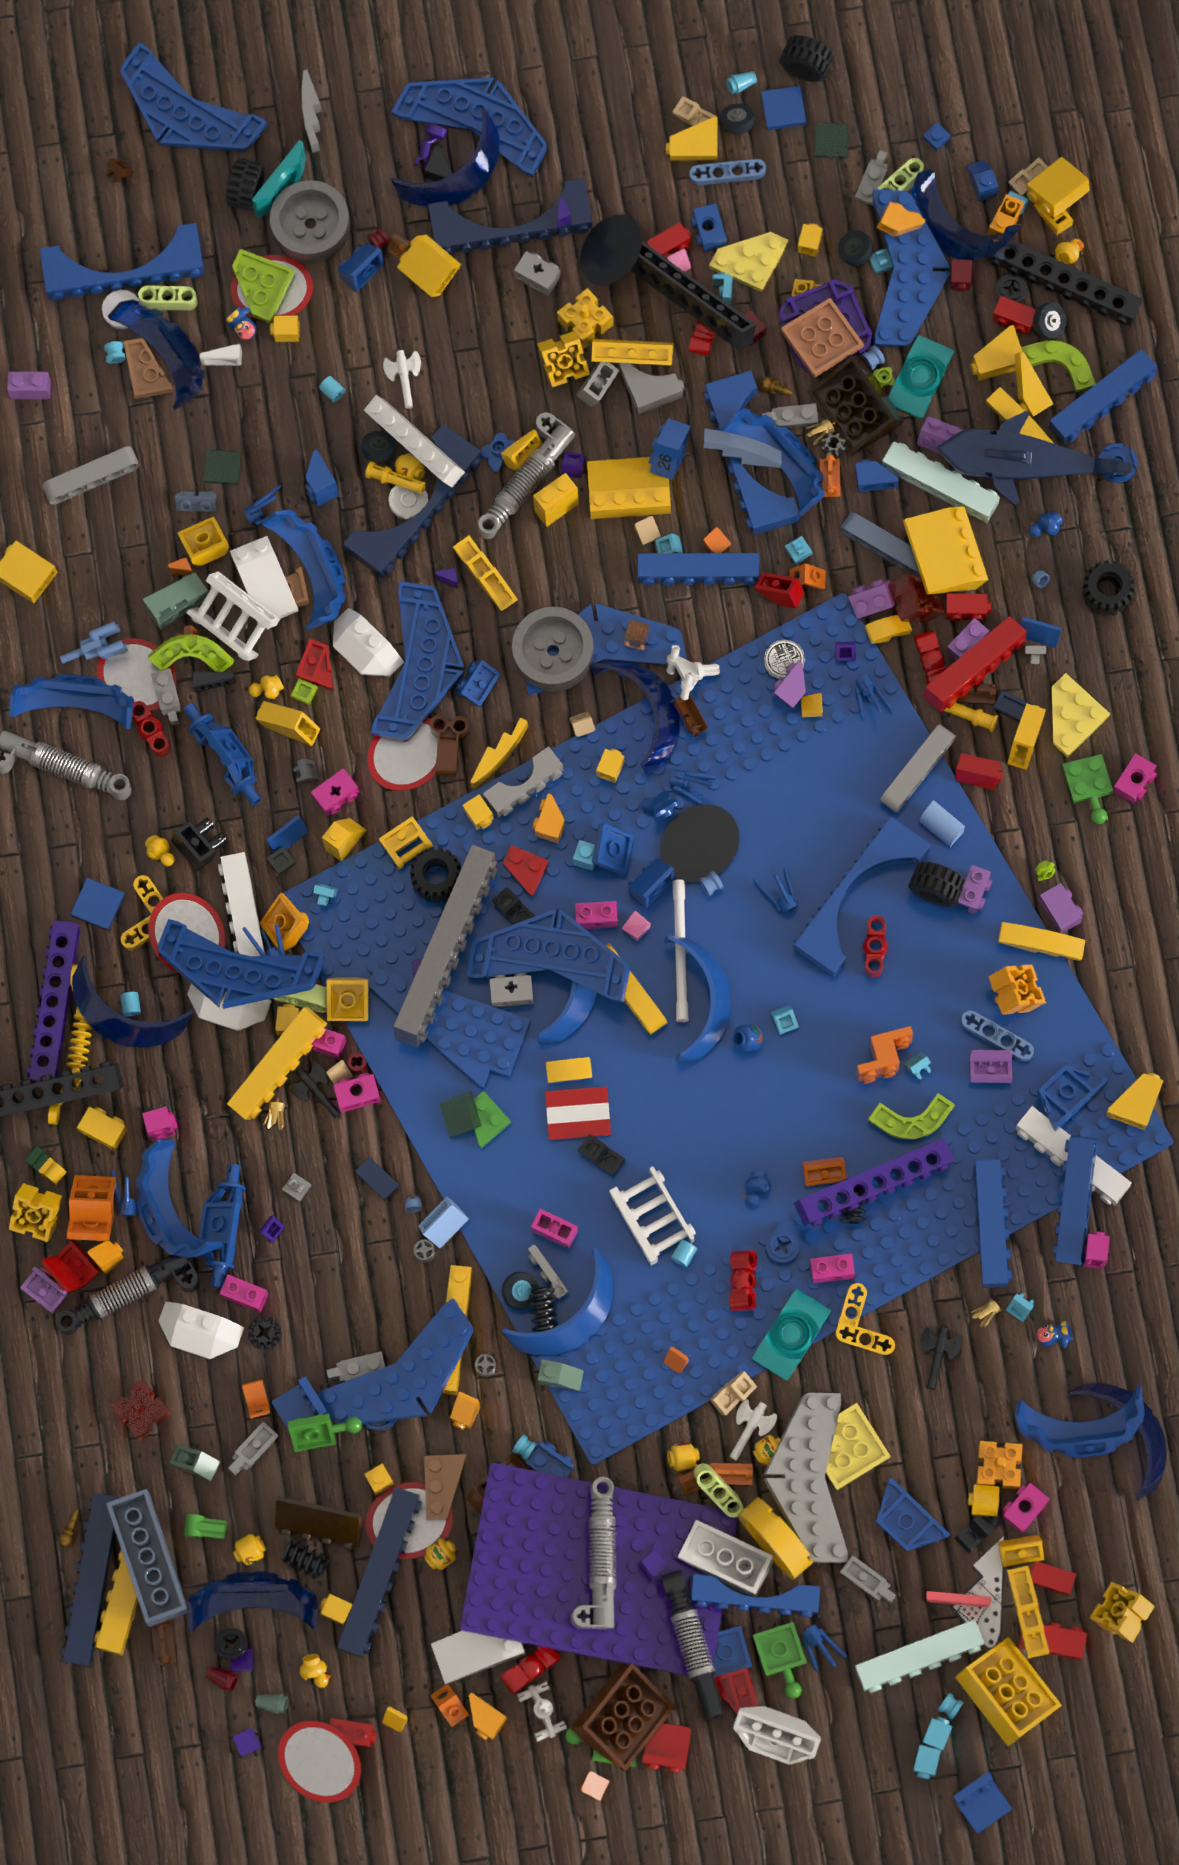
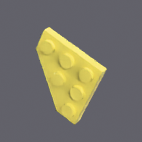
M769 232L718 248L709 264V269L718 273H727L732 276L733 280L763 292L789 240Z
M1065 673L1052 686L1051 697L1053 745L1068 758L1110 716V713Z
M857 1403L839 1413L826 1469V1475L836 1491L891 1457Z

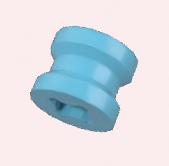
M114 341L104 345V350L107 352V363L117 364L126 360V356L123 353L124 344L122 342Z
M523 1435L516 1443L512 1452L520 1454L523 1460L527 1461L538 1444L529 1441L528 1437Z
M949 1693L938 1711L941 1713L945 1712L948 1714V1718L952 1720L964 1702L956 1700L953 1694Z

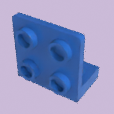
M306 1376L298 1380L299 1385L272 1401L273 1406L288 1430L287 1421L313 1417L319 1414H328Z
M989 1771L952 1797L976 1833H980L1012 1809L992 1781L993 1777Z

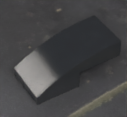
M507 887L492 900V903L513 924L535 917Z
M590 1134L578 1149L580 1154L613 1177L626 1161L624 1157L608 1148L606 1144Z
M978 1515L954 1539L969 1554L1001 1522L996 1516Z

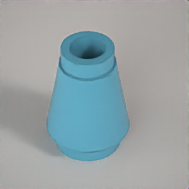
M753 71L730 75L726 79V85L731 94H738L757 82Z

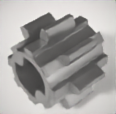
M828 433V438L822 439L824 446L821 448V452L834 455L837 459L839 453L845 452V448L842 447L845 445V440L840 439L839 434L832 435ZM830 444H836L837 447L831 448Z

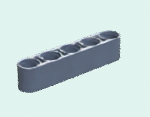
M854 512L849 513L839 529L841 533L914 577L922 579L911 545Z

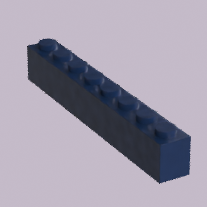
M395 1487L337 1647L339 1650L361 1658L364 1657V1654H369L372 1642H369L372 1633L376 1634L379 1626V1622H377L379 1613L383 1614L387 1603L384 1601L386 1593L390 1594L394 1584L391 1581L393 1573L397 1574L401 1562L398 1559L400 1554H404L408 1545V1541H405L407 1534L412 1533L415 1526V1521L412 1520L415 1513L419 1514L423 1503L420 1501V1495Z
M94 1493L93 1498L89 1500L88 1511H91L90 1518L86 1519L84 1525V1532H87L86 1540L81 1542L80 1552L83 1553L82 1561H78L76 1570L79 1578L78 1582H74L73 1585L75 1600L74 1603L70 1604L69 1616H71L70 1624L66 1625L65 1637L68 1638L66 1645H63L61 1651V1658H64L63 1662L66 1664L90 1668L92 1665L95 1648L94 1639L98 1631L116 1533L106 1503L119 1499L116 1496Z

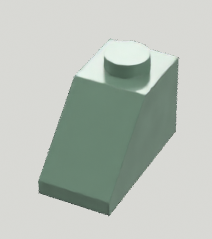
M542 1359L538 1383L580 1392L584 1370Z
M178 1444L169 1464L211 1481L220 1461L202 1451Z

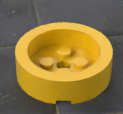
M757 1497L738 1514V1518L757 1545L764 1552L773 1555V1563L784 1574L794 1580L813 1563V1560L811 1558L807 1559L810 1555L788 1525L771 1512L772 1508Z

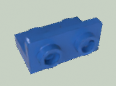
M483 660L471 662L466 670L468 672L467 675L456 685L457 691L455 695L464 697L476 707L482 705L501 674Z
M540 1441L535 1451L526 1461V1465L534 1471L566 1478L575 1469L572 1464L573 1460L564 1453L562 1456L556 1453V1448L547 1441L545 1444Z

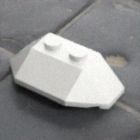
M348 608L334 621L333 648L360 674L391 677L405 663L392 645L359 613Z
M190 985L187 995L199 1019L236 1031L265 1021L272 1002L270 999L223 1009L222 1004L227 992H225L219 1008L194 985Z
M165 1302L159 1318V1323L171 1347L207 1359H212L238 1348L244 1331V1327L221 1316L173 1302Z
M765 1706L740 1708L733 1727L749 1750L789 1765L815 1758L821 1737L804 1720Z

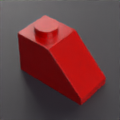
M762 572L754 587L756 591L777 605L797 609L805 593L797 578Z

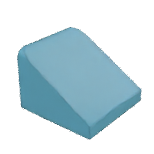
M671 533L655 540L658 553H683L678 535Z
M790 1005L771 1012L780 1035L799 1027Z

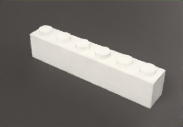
M378 395L364 409L368 415L447 485L453 487L465 473L395 408Z
M245 852L220 857L221 864H218L220 876L224 875L225 883H222L224 895H228L229 902L225 904L227 914H231L233 920L229 922L231 934L236 936V941H233L235 953L247 956H261L243 931V927H246L264 951Z
M1032 1106L1016 1126L1018 1136L1025 1141L1029 1139L1034 1143V1148L1042 1154L1044 1152L1051 1156L1050 1160L1054 1164L1063 1166L1064 1160L1067 1161L1068 1152H1065L1066 1140H1069L1071 1135L1061 1128L1057 1131L1053 1130L1049 1119ZM1096 1156L1092 1192L1095 1190L1101 1195L1100 1199L1103 1202L1115 1206L1132 1183Z

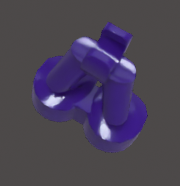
M432 123L426 124L424 132L431 138L421 140L420 156L416 157L414 161L415 166H418L419 160L423 159L425 161L423 169L425 170L430 157L431 143L443 140L448 130Z

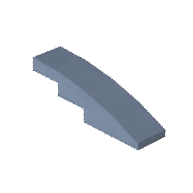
M704 428L703 448L722 450V456L741 458V464L781 468L782 451L745 436Z

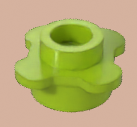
M890 367L877 369L873 372L874 377L882 388L886 385H894L895 379L892 378V369Z
M1043 861L1035 868L1038 875L1037 879L1042 881L1052 877L1056 871L1054 868L1055 864L1049 861Z

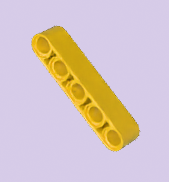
M610 944L606 945L615 954H617V952ZM630 971L624 1001L645 1030L651 1035L666 1025L667 1020Z

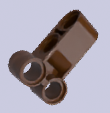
M436 715L430 721L431 733L433 736L438 737L436 775L456 776L459 739L467 736L469 731L468 721L464 717L457 716L451 722H448L444 716ZM436 723H443L445 727L442 730H436L434 725ZM457 724H462L465 726V729L456 731L454 727Z

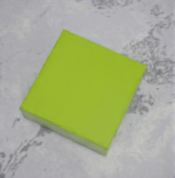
M299 678L290 697L309 706L318 687Z

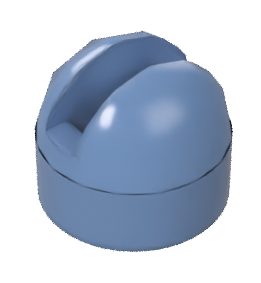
M1042 570L1035 571L1036 573L1032 575V582L1039 588L1045 587L1050 580V576Z
M410 1196L406 1199V1212L414 1213L422 1210L421 1200L417 1196H414V1199H411Z

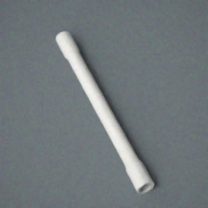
M673 880L675 936L685 938V881ZM675 943L676 1021L688 1022L686 950L678 943Z

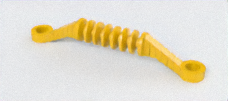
M74 964L71 969L70 984L77 1002L74 1019L79 1022L72 1025L78 1029L71 1032L77 1038L70 1039V1042L75 1044V1046L69 1047V1051L74 1052V1054H70L67 1057L73 1062L66 1063V1066L72 1069V1073L78 1072L80 1067L86 1066L81 1064V1062L88 1061L87 1057L82 1056V1054L89 1053V1050L84 1048V1046H89L90 1042L85 1040V1038L92 1036L86 1030L93 1029V1026L87 1024V1022L94 1021V1017L79 986L82 979V965ZM75 1078V1085L78 1086L82 1080ZM63 1103L50 1105L48 1124L58 1125L60 1106Z

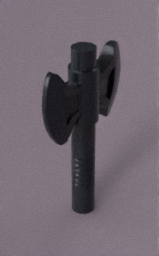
M315 1061L312 1062L310 1074L300 1067L296 1073L301 1082H289L288 1086L291 1092L299 1099L308 1101V1091L310 1090L335 1119L341 1115L340 1111L317 1084L318 1082L328 1083L324 1068Z
M946 1327L940 1328L937 1337L931 1334L929 1328H926L922 1335L921 1344L924 1354L928 1355L932 1349H934L935 1353L927 1388L935 1390L944 1353L947 1352L949 1359L952 1360L959 1353L962 1345V1336L960 1334L953 1339H948L949 1329Z

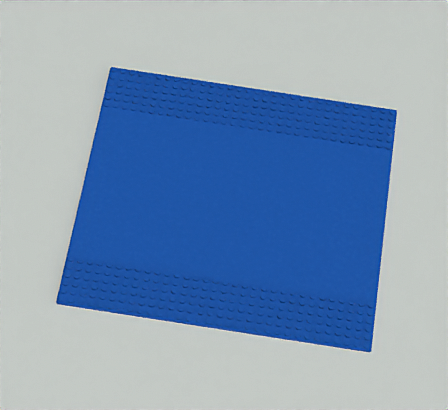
M845 593L833 597L710 663L718 664L720 673L718 675L703 676L702 680H698L690 691L694 702L708 725V728L696 738L691 733H688V729L683 722V716H680L677 709L673 706L675 704L674 699L681 695V679L595 725L594 732L579 737L574 736L552 748L553 753L563 764V774L558 779L547 782L546 787L537 793L535 791L529 795L530 798L525 803H518L513 807V811L506 816L502 815L498 818L489 807L493 813L494 820L485 829H475L464 813L462 805L479 794L484 800L483 793L498 782L507 786H519L525 783L533 773L532 759L416 821L432 843L434 850H438V847H441L445 852L446 850L451 851V855L457 857L461 869L472 845L494 852L495 861H497V874L494 880L490 879L488 886H490L488 895L481 900L482 908L479 915L474 916L473 922L475 924L471 934L467 933L465 938L467 940L463 952L459 951L457 957L459 958L458 965L455 970H451L449 975L451 976L449 986L447 988L444 987L443 990L492 1006L490 979H494V977L469 978L466 977L471 946L475 939L514 925L492 903V900L504 888L507 887L521 900V903L535 916L557 908L559 911L556 923H558L560 909L576 921V903L616 901L618 927L586 930L604 945L610 944L620 958L629 965L632 974L667 1020L666 1025L650 1035L625 1001H614L597 993L594 1005L587 1019L572 1034L560 1042L538 1043L537 1034L549 1027L566 1006L571 992L572 980L551 970L527 972V975H531L534 1004L496 1007L531 1020L510 1078L490 1072L484 1089H481L428 1040L425 1039L424 1043L420 1042L418 1048L395 1040L393 1026L399 1014L370 988L369 1021H344L443 1200L446 1196L450 1198L469 1218L460 1228V1231L517 1332L534 1333L542 1331H532V1328L536 1327L537 1324L531 1323V1320L537 1317L530 1314V1312L536 1310V1307L530 1306L520 1310L510 1307L504 1301L501 1289L507 1276L521 1271L532 1275L539 1287H552L551 1281L546 1282L540 1274L543 1271L540 1265L537 1264L535 1266L528 1257L531 1254L528 1250L529 1247L536 1245L569 1291L562 1298L558 1299L556 1297V1300L551 1302V1304L556 1305V1309L551 1312L557 1313V1317L551 1320L557 1321V1326L563 1324L578 1312L591 1291L595 1274V1261L592 1254L594 1246L609 1264L613 1278V1299L607 1318L598 1332L591 1336L585 1344L570 1352L554 1356L529 1354L538 1371H540L542 1359L584 1370L580 1392L552 1386L547 1387L592 1465H596L708 1403L725 1384L742 1371H745L750 1378H753L767 1370L753 1361L752 1357L796 1289L832 1310L812 1342L814 1344L835 1332L847 1290L852 1284L860 1283L867 1290L861 1318L980 1252L975 1160L1001 1159V1165H1005V1178H1002V1186H1006L1007 1198H1003V1206L1008 1208V1219H1004L1005 1227H1009V1235L1058 1209L1059 1202L1063 1200V1194H1060L1061 1182L1065 1181L1066 1174L1062 1172L1063 1166L1054 1164L1050 1160L1051 1156L1044 1152L1042 1154L1034 1148V1143L1029 1139L1025 1141L1018 1136L1016 1126L1032 1106L1047 1117L1037 1092L1064 1065L1074 1067L1079 1071L1089 1072L1090 1076L1099 1079L1105 1077L1109 1080L1106 1086L1060 1128L1071 1136L1098 1138L1096 1156L1121 1174L1173 1144L1171 1135L1154 1108L1145 1131L1106 1117L1108 1108L1137 1079L1064 957H1055L1041 952L1033 953L998 943L1002 922L1047 929L961 785L955 781V775L944 757H941L897 813L880 801L884 792L930 734L877 645L871 644L861 618L857 619L850 600ZM776 641H793L804 652L805 663L803 673L806 692L803 696L822 693V717H802L801 699L791 709L772 694L775 691L772 687L778 681V678L768 673L765 668L764 658L769 646ZM856 641V660H835V642ZM870 675L872 681L876 682L894 711L890 712L874 691L873 693L879 703L881 712L877 711L870 695L863 696L861 694L864 708V718H861L857 694L854 690L857 687L855 681L861 676ZM605 749H616L624 756L625 762L616 783L596 776V769ZM673 769L716 775V779L694 777L713 782L714 786L688 781L686 787L682 786L684 790L701 800V804L673 790L674 786L669 784ZM667 792L671 799H677L679 804L672 808L673 813L670 816L661 819L659 817L655 818L654 810H644L640 802L648 798H657L659 793ZM548 793L552 794L565 820V827L559 844L536 837L535 829H532L535 818H539L541 814L539 810L541 801L546 799ZM933 800L965 826L964 833L951 848L919 822L922 814ZM710 804L723 808L734 818L739 830V845L732 862L724 871L717 875L723 884L721 890L717 889L713 892V895L708 896L700 882H685V938L704 947L721 965L731 990V1014L724 1034L708 1053L697 1060L676 1062V1056L695 1042L707 1022L710 1011L708 981L698 961L686 953L689 1021L677 1022L675 943L664 944V939L667 935L675 936L672 883L647 908L628 893V883L635 875L639 876L643 872V867L649 861L653 862L656 858L662 861L660 852L662 836L668 824L675 816L692 806ZM891 816L931 844V850L922 862H933L943 865L958 873L965 881L972 865L991 872L989 879L993 881L989 892L985 891L982 898L986 900L982 911L977 910L976 915L968 913L969 907L958 902L954 907H943L916 896L909 889L908 885L917 864L899 863L881 867L857 881L848 891L840 906L837 917V934L842 954L847 957V960L835 978L794 950L795 943L793 941L799 932L803 933L807 929L805 925L810 917H816L819 913L818 907L823 900L828 901L831 897L830 891L836 884L840 885L844 880L842 878L844 872L848 868H853L856 864L854 860L860 852H865L868 848L866 844L872 836H877L880 832L878 828L884 820L888 821ZM600 823L608 824L634 835L627 874L620 875L596 864L593 871L574 866L573 857L579 840L595 845L598 825ZM418 838L396 854L401 857L422 843V841ZM377 842L283 893L299 912H304L308 916V927L299 941L306 953L324 954L325 960L319 977L325 987H327V979L337 977L369 979L370 982L375 967L414 980L411 961L424 957L447 904V901L443 902L442 899L439 900V903H434V900L428 902L425 900V897L421 898L418 896V892H415L410 876L412 861L415 862V857L405 863L404 867L399 870L382 844ZM511 845L549 860L533 897L528 895L523 886L503 866V861ZM433 866L426 871L424 878L429 883L439 884L448 877V871L444 867ZM786 868L795 896L798 899V907L785 914L782 910L778 911L770 899L753 882V879L756 878L779 902L778 897L782 893L774 875H778L786 893L789 892L784 874V869ZM318 883L338 888L336 897H329L326 906L317 904L320 894L313 893L314 887ZM634 911H637L651 923L650 929L638 942L622 930V927ZM878 915L886 921L885 939L888 942V951L884 956L882 974L878 978H870L866 975L864 969L865 954L862 944L867 937L868 920ZM874 923L871 925V928L879 931L882 929V926ZM873 943L870 945V948L878 951L881 946ZM871 963L868 966L873 971L880 968L876 963ZM1021 965H1033L1038 979L1035 983L1037 988L1041 987L1046 1003L1030 1012L1018 1013L1017 1011L1013 1014L1002 1015L998 1004L995 1002V997L998 996V993L993 991L988 976L1007 966H1017L1018 968ZM515 974L506 975V977H515ZM513 986L509 987L510 993L514 992ZM790 1005L799 1027L780 1035L771 1012ZM975 1011L1026 1040L1034 1047L1033 1057L1027 1062H1022L1012 1057V1083H970V1051L1000 1049L962 1027L961 1018L965 1012ZM971 1016V1018L966 1017L965 1019L967 1020V1025L974 1023L975 1025H977L976 1030L979 1031L980 1026L983 1022L980 1021V1023L977 1024L974 1022L973 1016ZM754 1024L761 1029L763 1043L758 1050L743 1052L735 1047L732 1036L738 1026ZM911 1026L913 1032L912 1043L905 1049L897 1050L896 1047L900 1062L899 1071L895 1073L896 1075L890 1078L878 1077L875 1078L874 1082L867 1084L863 1082L858 1083L856 1076L857 1065L873 1061L869 1047L870 1037ZM986 1026L983 1028V1033L986 1036H992L994 1029L991 1026ZM1004 1036L1001 1038V1044L1005 1047L1011 1046L1012 1039ZM1016 1041L1015 1047L1012 1049V1051L1015 1052V1049L1017 1048L1021 1051V1056H1024L1025 1054L1029 1055L1028 1048H1019V1042ZM919 1052L926 1055L931 1062L927 1065L931 1069L930 1073L926 1072L924 1068L920 1070L922 1079L915 1077L903 1064ZM590 1057L592 1078L548 1083L546 1062ZM607 1087L611 1135L594 1137L625 1158L626 1161L614 1177L578 1152V1149L587 1137L549 1140L545 1092ZM484 1091L510 1119L511 1124L481 1149L468 1104ZM938 1093L955 1104L953 1110L935 1132L916 1140L894 1138L868 1121V1118L879 1103L906 1118L921 1115ZM945 1138L955 1160L948 1164L950 1168L939 1173L937 1169L931 1171L932 1176L923 1180L917 1177L913 1179L914 1183L907 1187L896 1186V1191L886 1196L883 1193L878 1194V1199L861 1206L862 1209L867 1210L866 1213L860 1214L861 1217L866 1218V1221L859 1224H843L839 1222L843 1218L839 1215L832 1219L829 1216L822 1218L823 1222L814 1227L811 1224L803 1226L794 1203L839 1182L805 1186L802 1162L843 1157L846 1177L849 1179ZM926 1156L927 1163L932 1165V1159ZM908 1164L909 1171L914 1173L913 1165ZM654 1167L655 1171L660 1170L665 1179L662 1183L686 1224L690 1223L696 1232L694 1235L695 1242L691 1244L697 1248V1251L688 1266L683 1267L671 1259L681 1241L659 1252L660 1255L657 1256L658 1262L651 1266L612 1200L609 1191L615 1187L618 1188L619 1192L622 1190L626 1191L651 1177L649 1168ZM763 1171L767 1173V1179L771 1182V1188L768 1193H757L760 1197L759 1203L756 1206H750L744 1198L749 1193L745 1188V1183L750 1178V1172ZM890 1171V1177L896 1181V1174ZM872 1179V1185L878 1188V1182ZM654 1184L629 1198L626 1204L629 1209H636L662 1193L657 1184ZM836 1195V1201L840 1204L842 1203L841 1196ZM664 1202L639 1216V1219L636 1221L640 1227H646L668 1215L672 1210L668 1203ZM818 1202V1209L824 1212L823 1204ZM539 1209L578 1226V1233L570 1249H566L531 1231V1225ZM676 1219L649 1234L647 1240L650 1245H656L683 1229ZM782 1229L794 1233L799 1241L797 1256L792 1261L785 1263L774 1261L768 1256L766 1250L768 1237L773 1232ZM687 1237L682 1239L690 1243ZM779 1241L777 1250H783L787 1254L786 1246L789 1243L783 1244ZM754 1250L757 1255L756 1271H753L756 1276V1286L753 1288V1291H756V1307L754 1310L732 1311L729 1306L730 1290H733L730 1285V1276L734 1271L730 1269V1255L733 1251ZM852 1253L855 1271L854 1279L812 1283L810 1259ZM857 1287L855 1290L852 1289L851 1293L854 1294L853 1301L849 1299L848 1303L860 1306V1302H856V1300L863 1293ZM848 1307L845 1315L849 1319H854L857 1311L854 1307ZM671 1347L676 1348L689 1358L688 1364L680 1374L664 1364V1359Z

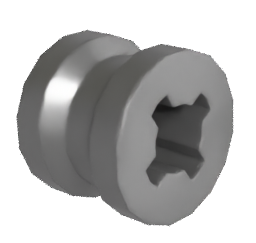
M420 1240L414 1246V1254L419 1262L428 1263L433 1260L435 1249L430 1241Z
M483 1354L476 1359L475 1368L478 1375L486 1378L495 1373L496 1362L492 1356Z

